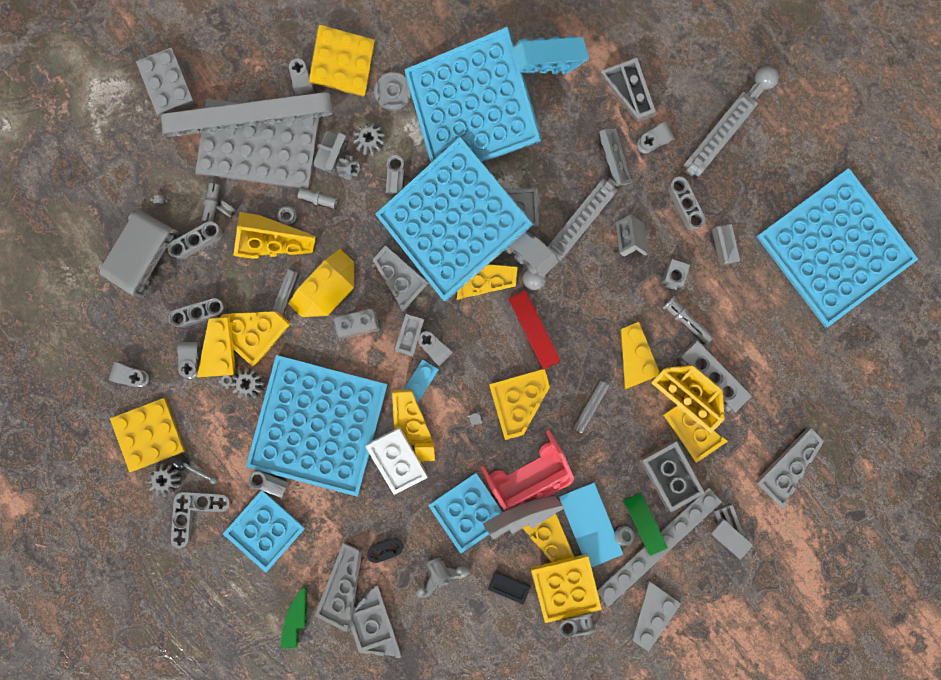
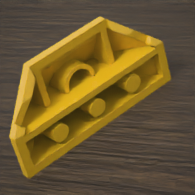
M339 249L325 259L304 281L288 305L301 317L328 316L354 289V261Z
M694 365L664 368L651 382L710 433L724 421L723 390Z

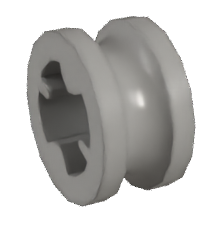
M221 201V206L216 207L230 218L232 217L231 213L236 211L224 201Z

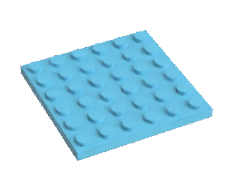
M503 28L404 69L431 163L459 137L466 142L481 162L542 141L523 73L516 71L511 49L515 45L510 28Z
M461 137L453 142L375 214L443 301H447L534 225Z
M849 168L756 236L825 328L829 327L918 260Z
M276 355L246 467L358 497L369 458V452L365 446L374 439L388 384Z

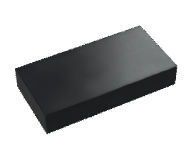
M495 571L488 590L524 605L531 585Z

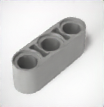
M683 177L674 178L668 185V193L685 227L690 231H695L704 225L705 216L688 181ZM674 183H679L682 186V191L675 190ZM682 201H689L690 208H685ZM691 217L698 219V225L691 223Z
M206 222L170 242L168 252L175 258L185 259L220 240L223 236V229L214 222ZM212 227H216V233L210 236L209 230ZM199 236V243L193 245V238ZM181 245L183 248L182 252L177 255L175 252L176 247Z
M216 298L173 310L169 314V322L175 327L185 328L208 321L210 318L221 317L222 314L227 312V305L224 301ZM215 303H219L221 306L217 313L213 311ZM200 308L202 315L196 318L195 311ZM179 314H182L183 321L178 324L176 318Z

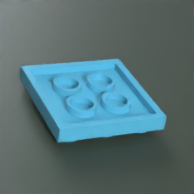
M474 473L428 505L460 553H463L488 536L489 533L482 523L503 512L477 473Z
M261 490L223 535L263 571L267 572L306 527L268 493Z

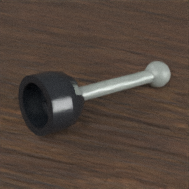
M181 454L177 456L172 465V468L179 471L187 468L210 480L211 484H216L218 481L215 476L211 477L190 466L188 459Z

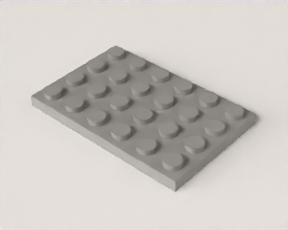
M206 98L205 108L241 103ZM320 117L201 133L195 173L197 175L310 189Z

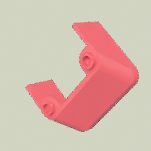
M550 430L546 431L550 442L542 445L539 450L540 458L507 475L505 471L497 470L489 475L484 465L480 467L504 512L532 500L551 496L574 481V476L564 454Z

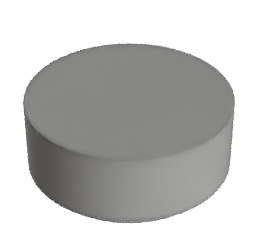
M620 526L616 529L614 537L619 545L627 546L634 541V532L628 526Z

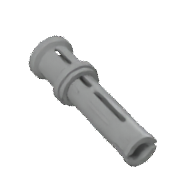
M674 295L664 303L662 308L667 309L674 315L675 320H680L705 345L713 339L714 335L689 314L688 308L686 306L683 307Z

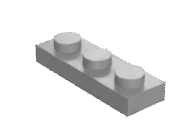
M616 129L600 131L601 144L605 150L606 161L612 174L611 177L617 183L615 186L632 183Z

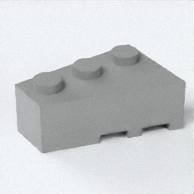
M637 58L600 71L602 79L637 123L655 117L656 111Z
M527 231L505 249L509 254L514 253V258L520 264L525 263L528 265L526 268L533 275L537 273L542 278L559 262L546 245Z

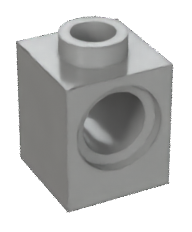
M674 259L669 260L661 283L666 284V288L672 290L682 288L690 265ZM672 271L678 272V281L672 279Z

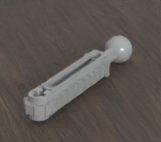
M767 65L757 70L755 73V84L747 94L743 92L685 162L684 166L687 168L685 172L692 177L695 174L699 177L758 105L756 99L764 90L772 89L777 85L779 72L775 67Z
M604 178L600 181L548 245V248L554 253L559 263L618 191L614 187L617 183L611 178L608 181ZM528 269L524 271L522 277L524 285L530 290L541 289L547 279L546 275L542 278L537 273L533 275Z

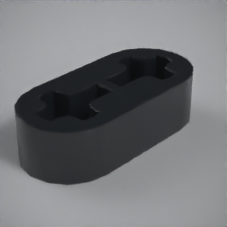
M391 538L374 544L369 548L367 558L372 563H379L396 557L402 552L403 543L398 538ZM392 542L395 545H399L397 552H394L393 549L387 551L386 548L391 547ZM373 549H376V551H384L383 553L379 554L378 559H376L375 556H371V554L373 553Z

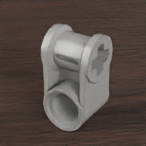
M293 59L289 64V70L295 96L315 94L313 84L308 83L309 70L302 59ZM297 66H301V72L299 73L296 71Z
M664 121L643 134L637 142V148L641 153L647 154L660 146H664L676 137L667 122Z
M426 331L419 335L418 342L438 366L453 354L431 332ZM423 335L426 337L430 335L432 337L430 345L427 343L425 345L422 344Z
M179 342L177 347L178 372L183 377L195 378L197 377L200 365V342ZM186 368H193L192 371L186 372Z
M114 361L108 380L133 387H144L149 383L150 377L144 370Z
M592 612L560 619L557 622L559 632L566 638L596 632V628L593 627ZM565 623H571V628L568 631L562 630Z

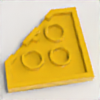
M278 311L225 313L221 315V317H230L233 349L253 367L259 363L291 325Z
M545 369L489 384L505 440L524 435L527 427L550 388Z

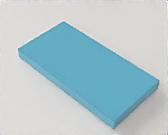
M594 482L558 496L564 507V512L582 555L588 554L591 567L623 555L620 545L615 540V532Z

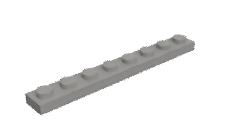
M707 487L704 490L705 494L690 502L660 530L668 549L649 556L643 546L597 588L598 595L608 606L722 503L710 488Z

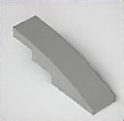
M554 495L513 507L482 524L494 540L508 530L514 534L526 525H529L532 529L564 509V507Z

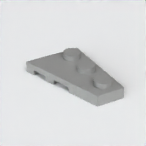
M386 246L373 259L404 312L429 283Z
M648 580L646 593L641 603L640 614L637 617L631 639L649 652L681 603Z

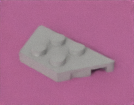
M375 585L353 609L351 630L358 651L364 654L374 653L379 656L388 655L401 658L402 653L379 585Z

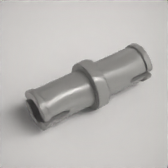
M208 183L206 199L203 200L205 206L201 219L202 222H207L208 215V221L214 222L216 207L219 206L217 200L220 185L215 184L213 191V183Z
M300 187L298 192V199L313 202L314 205L318 206L320 204L335 209L337 206L338 197L323 194L320 190L313 191Z

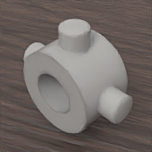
M154 195L153 198H150V201H153V204L164 205L168 202L165 196Z
M225 375L219 379V383L225 386V389H229L231 383L236 382L230 375Z
M479 411L467 415L471 422L470 426L474 427V425L483 423Z

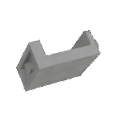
M372 309L334 318L337 335L341 339L380 331L376 311L373 312Z

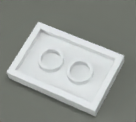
M400 427L366 444V449L394 495L428 478L427 472Z

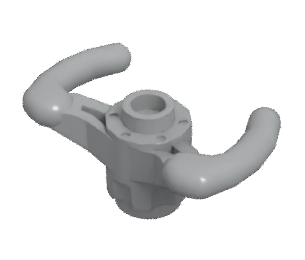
M436 558L426 564L428 567L426 570L430 577L426 588L419 587L416 594L419 598L429 597L437 586L442 588L450 583L449 580L453 578L463 579L468 576L470 570L466 566H459L456 570L447 568L444 560L441 561V558Z

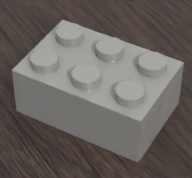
M172 47L136 61L156 114L159 117L162 114L187 111L198 107L179 56Z
M670 441L639 458L666 510L672 512L705 494L676 441Z

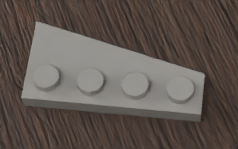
M808 427L755 481L781 509L785 508L787 504L785 502L796 489L794 487L799 479L804 476L806 467L813 461L824 442L812 428Z
M347 543L342 544L315 617L345 632H350L362 550Z

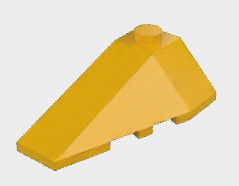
M239 212L233 256L254 259L259 258L261 255L275 257L277 254L288 253L289 255L313 253L316 236L260 215Z

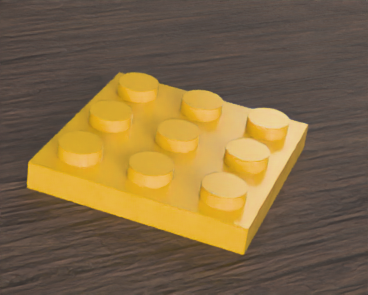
M319 25L308 83L364 96L375 40Z
M166 398L110 418L129 472L186 452Z
M588 554L531 567L545 623L602 610Z

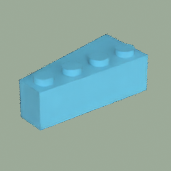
M568 36L562 39L553 37L548 40L538 38L534 41L522 39L511 49L516 71L524 73H534L537 71L546 73L551 71L552 74H558L559 71H562V74H568L589 60L583 37L575 38L574 36Z

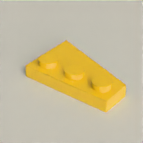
M488 264L457 291V300L515 287L517 267Z
M230 317L210 318L208 320L197 377L235 375L236 367Z
M637 322L620 329L624 389L657 377L660 372L640 323Z
M393 390L394 429L400 427L411 446L415 445V443L434 442L413 390Z
M678 405L663 414L695 463L728 442L715 431L710 433Z
M554 514L532 529L529 525L522 528L551 562L575 557L557 514Z

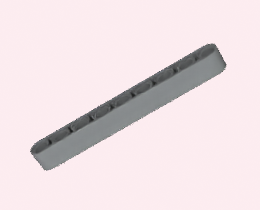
M316 93L166 113L160 117L163 136L174 137L332 115L333 111L330 94Z

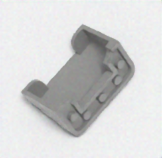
M138 209L130 213L127 225L106 260H103L99 265L101 276L134 297L143 299L148 291L144 289V284H149L148 278L165 249L168 248V243L179 238L182 233Z

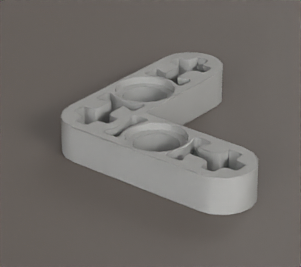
M188 491L178 493L174 497L172 545L180 549L190 543L193 510L224 512L231 507L232 501L230 496L221 493ZM184 495L185 499H188V502L184 504V509H188V511L178 512V509L183 507V503L179 502V499L183 498ZM204 496L207 498L208 504L206 507H201L198 504L199 497ZM223 498V501L227 502V505H224L223 508H221L220 504H213V508H211L213 501H219ZM181 514L187 517L185 525H180L177 521L178 516ZM177 528H186V531H182V538H185V541L180 544V541L176 538L180 536L181 530L177 531Z

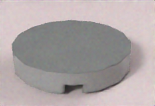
M385 73L375 83L374 94L376 101L386 110L396 111L402 109L411 99L408 81L400 73Z

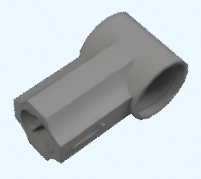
M392 155L387 160L386 193L397 195L403 189L405 163L398 155ZM400 161V168L392 169V162Z
M259 470L254 471L248 479L249 485L252 488L263 490L280 498L283 497L289 483ZM258 474L263 477L262 484L255 483V475Z

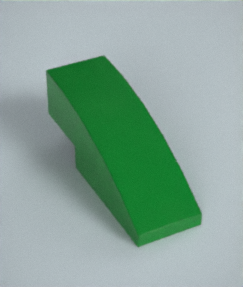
M639 493L623 500L648 555L652 556L668 549L642 494Z
M304 585L300 589L288 610L281 634L280 648H296L299 644V629H304L307 625L308 585Z

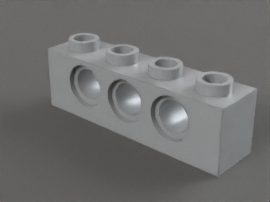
M694 341L677 357L680 360L679 364L681 366L694 365L696 367V361L701 359L704 365L700 371L708 378L711 373H715L717 376L715 384L722 390L726 386L730 389L728 397L723 395L725 411L737 412L752 397L698 341Z

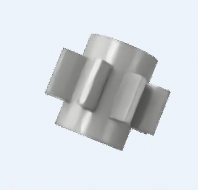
M345 155V159L339 158L336 166L339 172L338 175L348 180H351L352 176L357 177L360 171L358 159L350 155Z

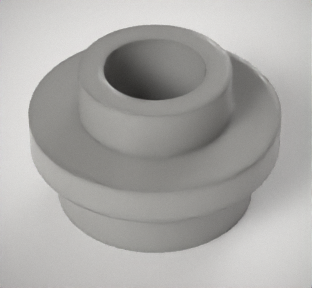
M284 206L278 211L277 217L280 223L291 225L296 221L297 214L292 207ZM286 213L291 214V217L289 219L284 218V215Z

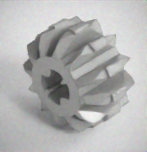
M364 123L365 128L362 129L358 126L357 129L360 133L354 132L353 134L357 138L353 140L354 145H358L356 149L358 151L363 150L364 155H367L368 150L371 155H374V149L378 152L381 151L378 145H385V142L382 140L385 138V134L381 133V127L375 129V123H372L370 127H368L367 123ZM372 136L373 141L367 142L365 138Z
M245 368L244 372L239 369V376H232L233 379L237 380L231 383V386L237 387L232 392H239V399H242L244 395L245 400H250L251 396L257 398L256 392H263L259 385L263 386L264 382L258 381L263 376L261 374L256 376V369H253L251 372L250 368ZM246 381H251L249 387H244Z
M165 463L160 464V468L154 466V472L148 473L152 479L147 480V483H152L153 485L149 490L156 489L155 495L158 496L162 493L163 497L168 496V493L174 494V488L180 487L179 483L176 482L181 480L180 476L176 477L179 470L172 471V465L170 464L166 467ZM161 478H167V482L161 481Z

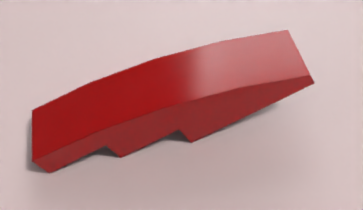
M526 291L508 298L542 369L544 370L561 362Z

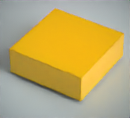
M434 442L415 443V453L420 462L435 461Z

